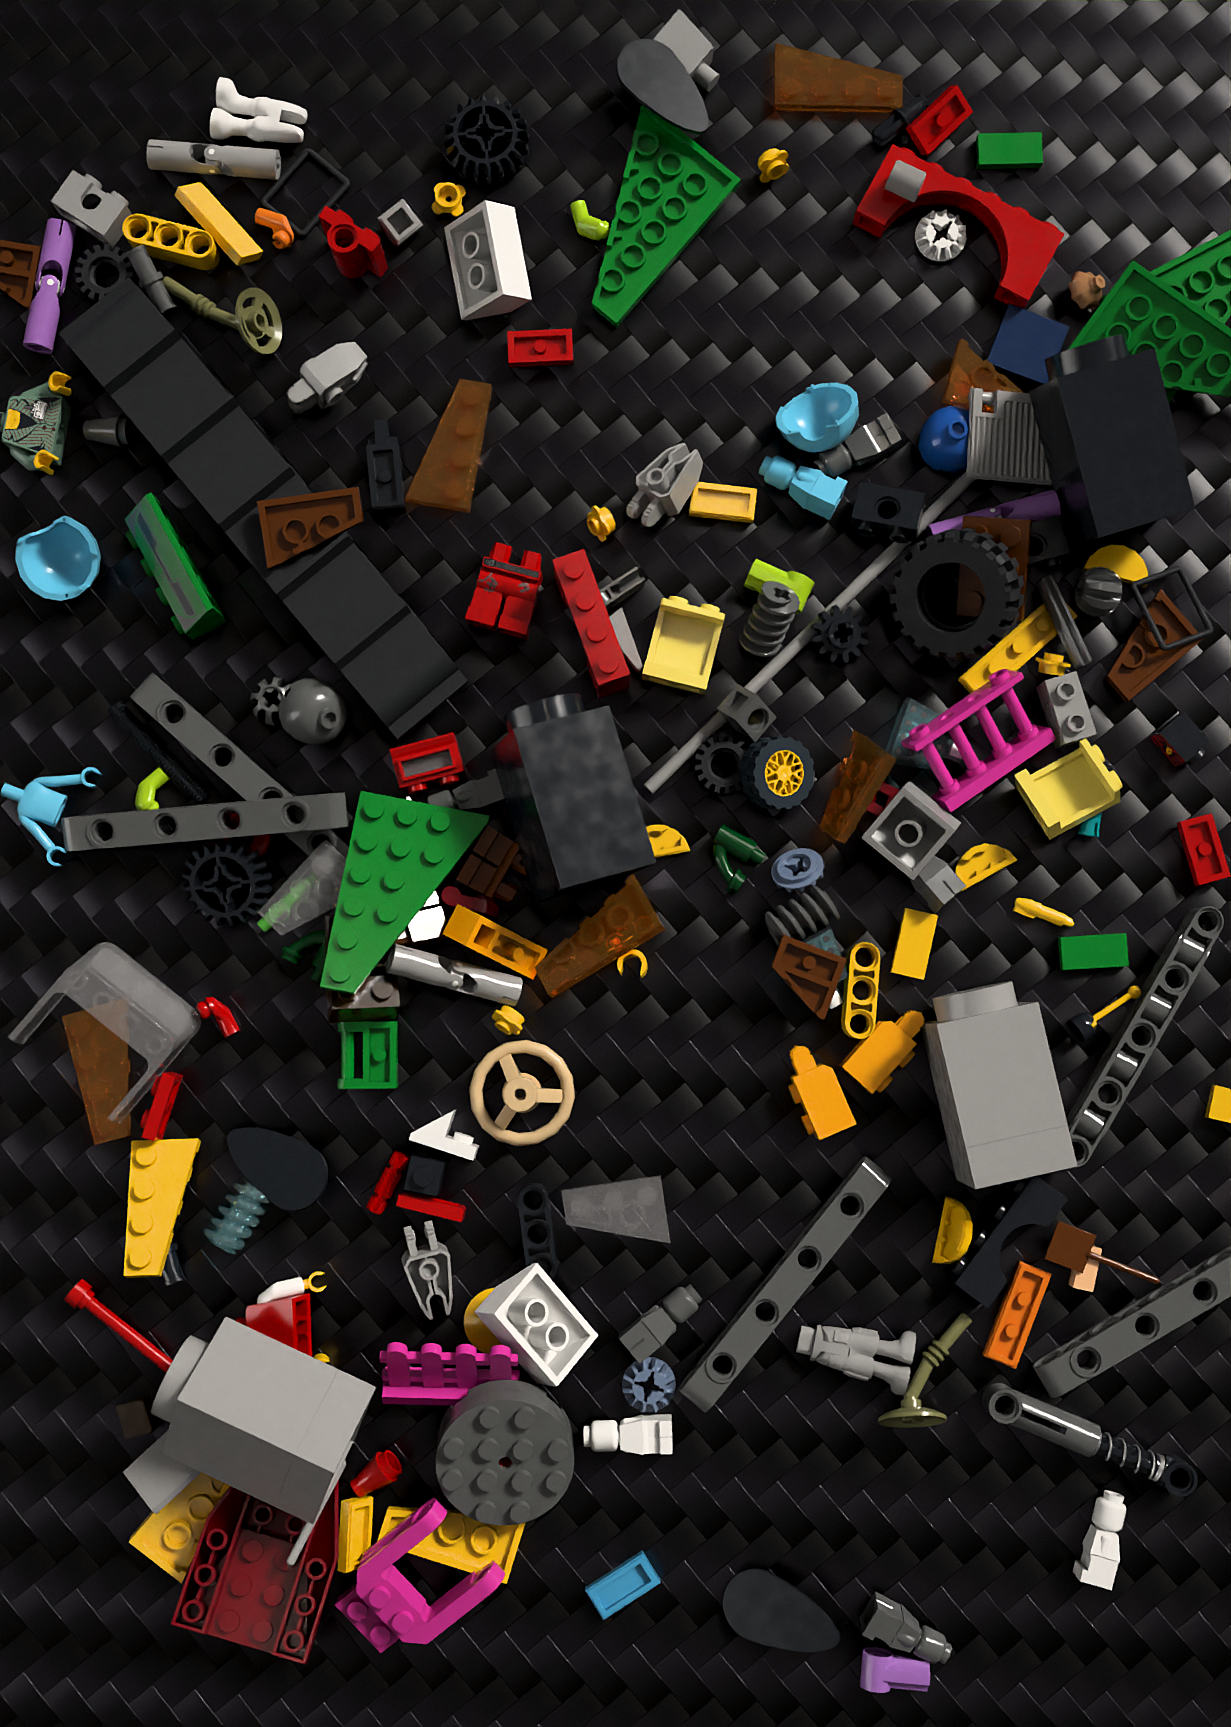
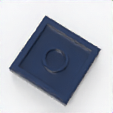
M1009 304L984 366L1039 387L1049 381L1044 360L1060 353L1069 326Z

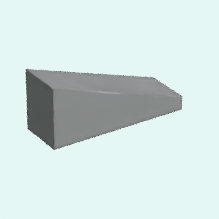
M621 607L609 618L623 656L639 675L643 672V665Z

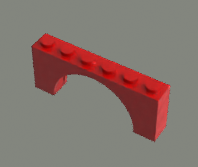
M892 144L860 202L852 224L881 238L886 229L897 218L918 207L942 204L968 211L981 220L989 229L999 249L1001 276L994 298L1007 305L1012 304L1024 309L1065 233L1059 231L1050 222H1042L1030 216L1029 212L1017 206L1013 207L1001 201V198L995 193L984 192L974 187L966 178L955 177L945 172L939 164L926 162L918 158L910 149L905 147L899 148ZM897 160L926 172L924 184L914 203L884 189Z

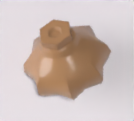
M1075 272L1072 276V281L1068 284L1071 291V299L1078 304L1080 309H1095L1102 297V289L1105 287L1104 278L1100 275L1094 276L1091 272Z

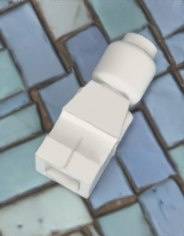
M641 1414L631 1418H624L620 1421V1425L615 1420H596L591 1423V1426H584V1447H591L595 1452L616 1451L618 1446H620V1450L626 1453L640 1455L673 1453L672 1414Z
M1104 1490L1103 1496L1096 1499L1092 1514V1522L1094 1524L1091 1523L1082 1542L1083 1553L1081 1560H1075L1073 1573L1079 1581L1112 1590L1118 1563L1120 1562L1119 1536L1115 1532L1122 1529L1126 1515V1506L1123 1504L1124 1496Z

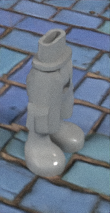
M801 1325L796 1352L810 1355L811 1361L815 1360L822 1365L843 1371V1374L863 1381H868L872 1375L881 1378L890 1384L891 1391L894 1394L903 1396L909 1382L910 1367L874 1361L873 1357L877 1354L912 1364L916 1333L905 1331L898 1340L884 1341L879 1340L878 1331L861 1327L846 1329L822 1326L821 1328V1325H817L815 1329Z

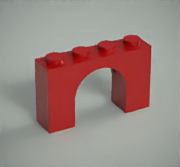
M581 549L553 559L555 580L566 608H569L587 658L588 670L599 699L630 688V672L585 550Z

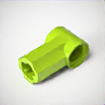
M755 559L744 586L761 593L762 585L765 582H780L792 589L798 596L800 605L795 613L800 614L815 583L812 579L795 571L785 572Z

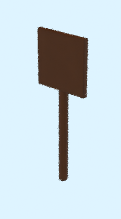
M1057 1221L1044 1259L1083 1274L1087 1260L1090 1258L1154 1284L1160 1282L1159 1278L1091 1252L1097 1235Z

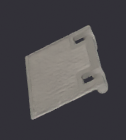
M970 388L968 395L970 403L966 478L1053 486L1030 394L1001 390L983 392L982 388ZM982 405L994 406V412H982Z

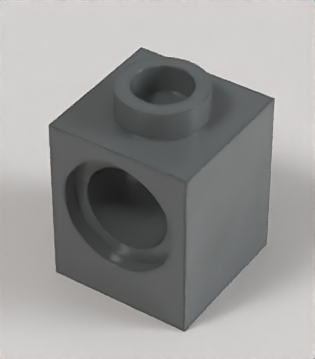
M739 684L734 687L717 707V710L737 732L754 742L760 738L776 719V716L757 694Z

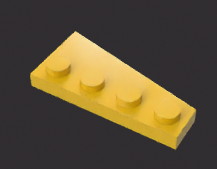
M198 1138L157 1141L137 1140L131 1142L124 1262L125 1277H161L174 1235L173 1228L177 1215H180L184 1191L193 1171L192 1164L196 1152L198 1153L201 1144Z
M201 1472L157 1514L152 1511L131 1535L129 1543L182 1584L193 1560L206 1519L230 1485Z
M389 1506L378 1541L418 1508ZM446 1509L447 1515L441 1524L407 1552L470 1573L474 1572L475 1574L494 1560L505 1572L501 1583L507 1584L526 1522L515 1525H492L476 1521L459 1510Z

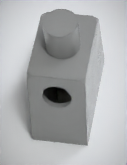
M678 9L653 40L669 47L684 65L694 83L697 82L709 92L716 85L720 77L716 71L709 67L713 58V46L687 16Z

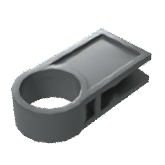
M637 567L629 570L599 590L607 611L644 587L645 578H640Z

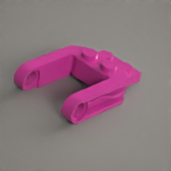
M435 1498L424 1503L364 1552L363 1559L357 1569V1582L336 1600L335 1606L380 1653L398 1639L402 1642L428 1644L489 1596L504 1579L505 1572L493 1560L476 1574L474 1572L469 1574L437 1601L428 1606L426 1599L392 1565L432 1533L446 1517L447 1510Z

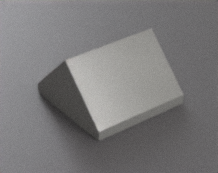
M167 1432L123 1471L136 1491L155 1514L164 1508L201 1473L162 1454Z

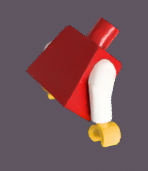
M315 1271L308 1279L302 1280L301 1277L274 1283L259 1294L256 1304L247 1306L246 1317H238L235 1321L312 1357L310 1293H304V1290L323 1291L327 1285L316 1288L312 1285L311 1280L314 1276L325 1273ZM322 1353L313 1357L322 1362L330 1361L329 1357Z

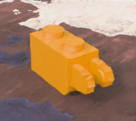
M910 1010L903 1013L904 1015L900 1016L895 1023L892 1021H878L875 1024L873 1033L867 1038L862 1039L838 1066L868 1093L873 1094L876 1090L879 1093L882 1092L892 1081L893 1078L890 1074L898 1065L903 1068L915 1055L912 1049L917 1043L912 1038L920 1031V1027H923L922 1025L925 1024L922 1013Z
M795 1046L790 1051L789 1059H792L791 1063L796 1074L790 1076L793 1084L788 1085V1089L794 1103L798 1104L801 1102L806 1115L802 1116L801 1119L808 1135L814 1133L815 1137L821 1140L856 1125L833 1068L824 1064L816 1065L813 1056L810 1055L811 1051L808 1050L809 1048Z

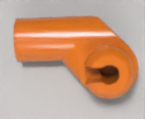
M258 208L255 213V223L272 228L274 233L272 239H275L272 243L276 248L285 249L290 247L294 241V233L287 217L273 211Z

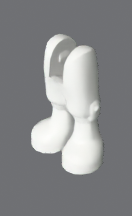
M223 77L218 79L216 87L217 108H213L210 117V136L212 139L223 140L230 136H247L257 142L301 143L303 141L304 132L302 129L280 121L292 124L306 123L308 114L304 108L268 97H256L254 99L244 97L237 93L232 80ZM231 114L250 115L255 118L246 120L234 117Z

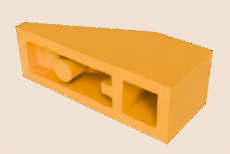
M457 904L442 933L531 979H534L548 952L545 948Z

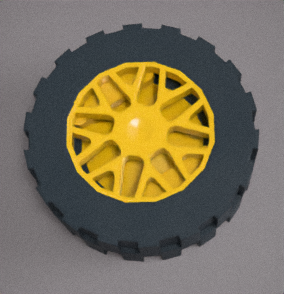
M775 736L760 738L758 742L752 743L749 746L750 748L748 751H745L743 761L740 763L741 775H739V778L743 785V792L748 795V799L751 802H755L756 806L761 808L787 810L792 809V806L800 805L801 801L808 797V792L814 784L812 782L813 777H815V771L813 770V758L810 757L809 750L803 747V743L799 740H793L792 737Z

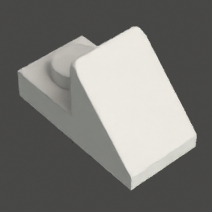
M456 1110L415 1130L409 1137L411 1141L472 1161L475 1159L479 1145L472 1143L474 1138L459 1132H455L453 1137L448 1135Z

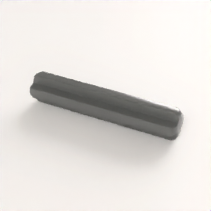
M1049 575L1041 578L1036 582L1037 590L1073 667L1076 669L1089 664L1092 658L1054 577Z

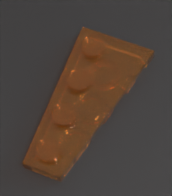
M775 43L774 110L891 112L895 108H902L903 75Z
M459 379L405 497L406 502L470 513L492 394V384Z
M634 875L625 881L627 885L616 895L612 893L603 902L605 906L591 919L587 917L579 925L580 929L570 939L565 938L534 967L547 994L551 998L666 930Z
M129 998L62 1016L95 1145L131 1135L130 1092L128 1091V1074H130V1060H128V1041H130V1027H128Z

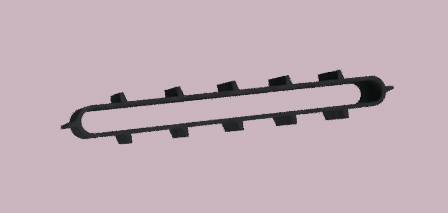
M129 277L59 332V335L397 739L406 734L468 682L451 658L415 617L406 603L400 599L346 532L270 570L267 568L257 501L311 494V492L295 474L290 465L284 461L242 411L232 396L226 392L184 342L174 327L168 323Z

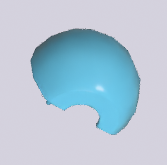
M837 382L811 384V387H807L805 392L794 397L784 407L780 406L776 415L777 427L782 436L798 449L807 452H823L837 447L849 438L859 417L857 392L850 386Z
M63 516L53 521V524L19 538L16 545L15 560L20 577L30 590L45 599L63 601L77 597L91 587L99 574L101 555L97 540L87 527L71 517Z

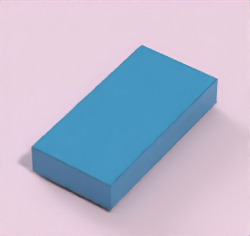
M642 1550L586 1586L585 1591L604 1620L660 1584L661 1581Z

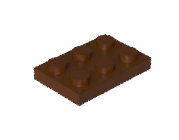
M963 516L962 529L970 528L975 529V532L978 534L986 532L992 535L993 542L996 544L1002 542L1008 548L1006 554L1010 559L1016 558L1019 564L1016 568L1018 576L1023 575L1024 586L1020 588V594L1024 595V602L1018 610L1020 614L1018 620L1022 621L1025 612L1032 519ZM960 564L956 616L979 617L985 607L984 586L973 570Z

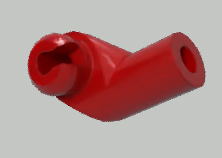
M205 997V1001L197 1003L196 1007L200 1016L203 1019H207L214 1015L225 1038L240 1032L230 1009L215 997Z

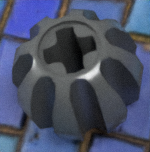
M1093 567L1084 571L1075 585L1074 598L1076 606L1082 612L1091 616H1104L1113 612L1119 605L1122 597L1120 577L1115 572L1104 567Z
M273 677L272 684L268 685L266 679H263L257 684L261 687L260 692H251L250 702L258 703L252 709V712L257 719L266 716V725L277 726L280 704L278 706L269 703L270 699L273 697L281 701L282 697L286 698L291 690L289 687L292 684L284 687L285 680L283 678Z

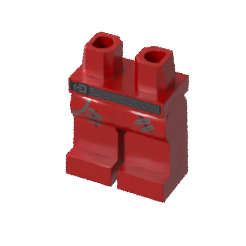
M495 542L489 557L484 556L470 606H468L465 620L469 625L496 631L498 626L500 633L528 640L543 580L541 554L524 550L521 565L519 566L509 563L513 550L512 547ZM504 600H506V601H505V605H504V609H503V612H502V615H501V611H502V607H503V604H504Z

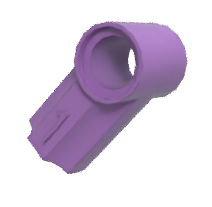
M865 1647L863 1649L860 1677L861 1688L876 1693L889 1692L890 1688L927 1692L928 1686H930V1662L915 1656L895 1655L891 1651L879 1647Z

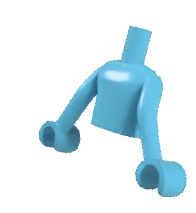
M88 767L81 774L39 777L30 782L24 790L7 783L1 789V796L18 802L17 812L20 823L47 851L46 857L48 862L55 867H62L63 865L53 861V854L56 851H62L65 854H68V852L62 847L55 846L41 827L34 821L55 827L66 805L67 795L53 791L48 787L84 784L88 788L94 789L97 786L86 781L89 773H96L102 776L99 770L94 767Z

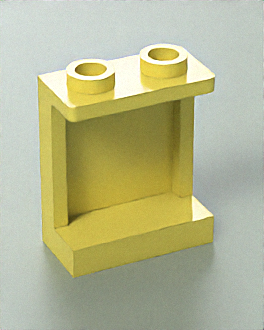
M669 596V599L662 598L642 672V679L705 695L725 614L719 612L720 609L713 605L701 604L700 607L689 605L688 600L678 596Z
M1086 738L1079 741V748L1033 774L1030 775L1027 769H1024L1014 775L1017 791L1049 840L1120 802V789L1123 787L1121 780L1115 771L1109 772L1103 764L1105 759L1097 745L1091 746Z

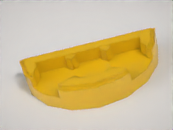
M1108 545L1098 549L1086 560L1082 571H1086L1093 567H1104L1115 572L1122 582L1130 584L1148 577L1144 560L1136 551L1124 545Z
M650 825L646 827L655 858L690 852L686 839L677 830L666 825Z
M984 843L970 848L960 857L955 867V874L966 885L963 889L965 890L1017 861V859L1007 849L998 845Z
M952 1197L945 1198L932 1263L951 1264L960 1260L967 1252L972 1240L973 1224L970 1213L963 1203Z

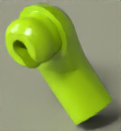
M584 200L571 203L570 209L576 230L581 236L596 241L608 238L611 227L607 221H601L598 218L589 216Z
M158 767L139 783L135 800L137 810L159 809L158 803L154 800L155 792L170 780V777L162 768Z

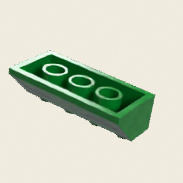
M152 493L145 495L125 518V522L130 529L125 534L135 550L140 548L145 557L140 562L150 578L155 576L160 586L155 590L164 606L170 604L175 614L170 617L180 635L185 633L194 640L227 621L169 512Z

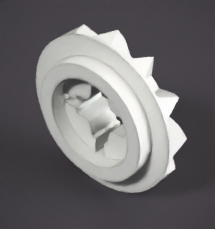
M947 209L942 212H935L933 210L930 214L922 217L915 231L917 248L925 257L934 261L942 262L955 258L962 251L967 240L966 225H963L959 220V215L954 216L948 213ZM948 227L946 235L948 240L941 238L933 243L937 233L934 229L941 231L943 228L946 229Z

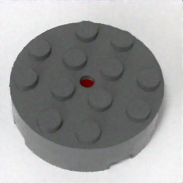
M495 1380L469 1389L466 1397L460 1400L454 1407L451 1405L447 1409L441 1420L437 1435L436 1473L444 1495L461 1513L486 1524H521L546 1513L558 1503L566 1492L574 1470L572 1429L562 1407L559 1408L549 1399L546 1391L523 1381Z

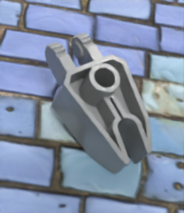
M356 342L336 344L319 356L306 361L299 371L300 380L294 384V387L288 389L289 392H287L291 411L298 415L299 413H305V410L308 411L316 404L321 409H325L339 402L344 394L360 380L368 365L366 362L367 355Z
M685 443L675 445L663 451L636 476V485L639 491L626 508L627 515L633 519L641 516V523L651 527L656 524V521L663 514L668 516L679 514L699 482L703 461L698 450L695 449L690 453Z
M432 1220L424 1222V1232L429 1243L427 1245L416 1247L414 1230L411 1226L404 1227L408 1250L404 1252L401 1258L417 1301L430 1320L433 1319L429 1302L430 1298L434 1295L433 1289L435 1294L441 1296L446 1315L450 1314L453 1299L450 1253L445 1245L439 1241L437 1242Z

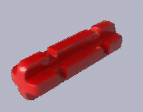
M397 1150L393 1152L388 1162L390 1163L389 1167L385 1168L374 1189L375 1195L370 1197L366 1205L369 1211L378 1215L384 1212L388 1205L387 1199L392 1197L403 1175L401 1171L406 1169L410 1161V1157L407 1154Z

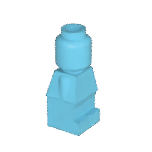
M774 456L773 458L765 457L758 474L764 476L766 483L780 490L789 488L788 494L804 510L807 509L828 520L831 519L844 494L847 480L838 476L834 480L826 476L821 470L800 466L796 470L797 466L795 463L780 456Z

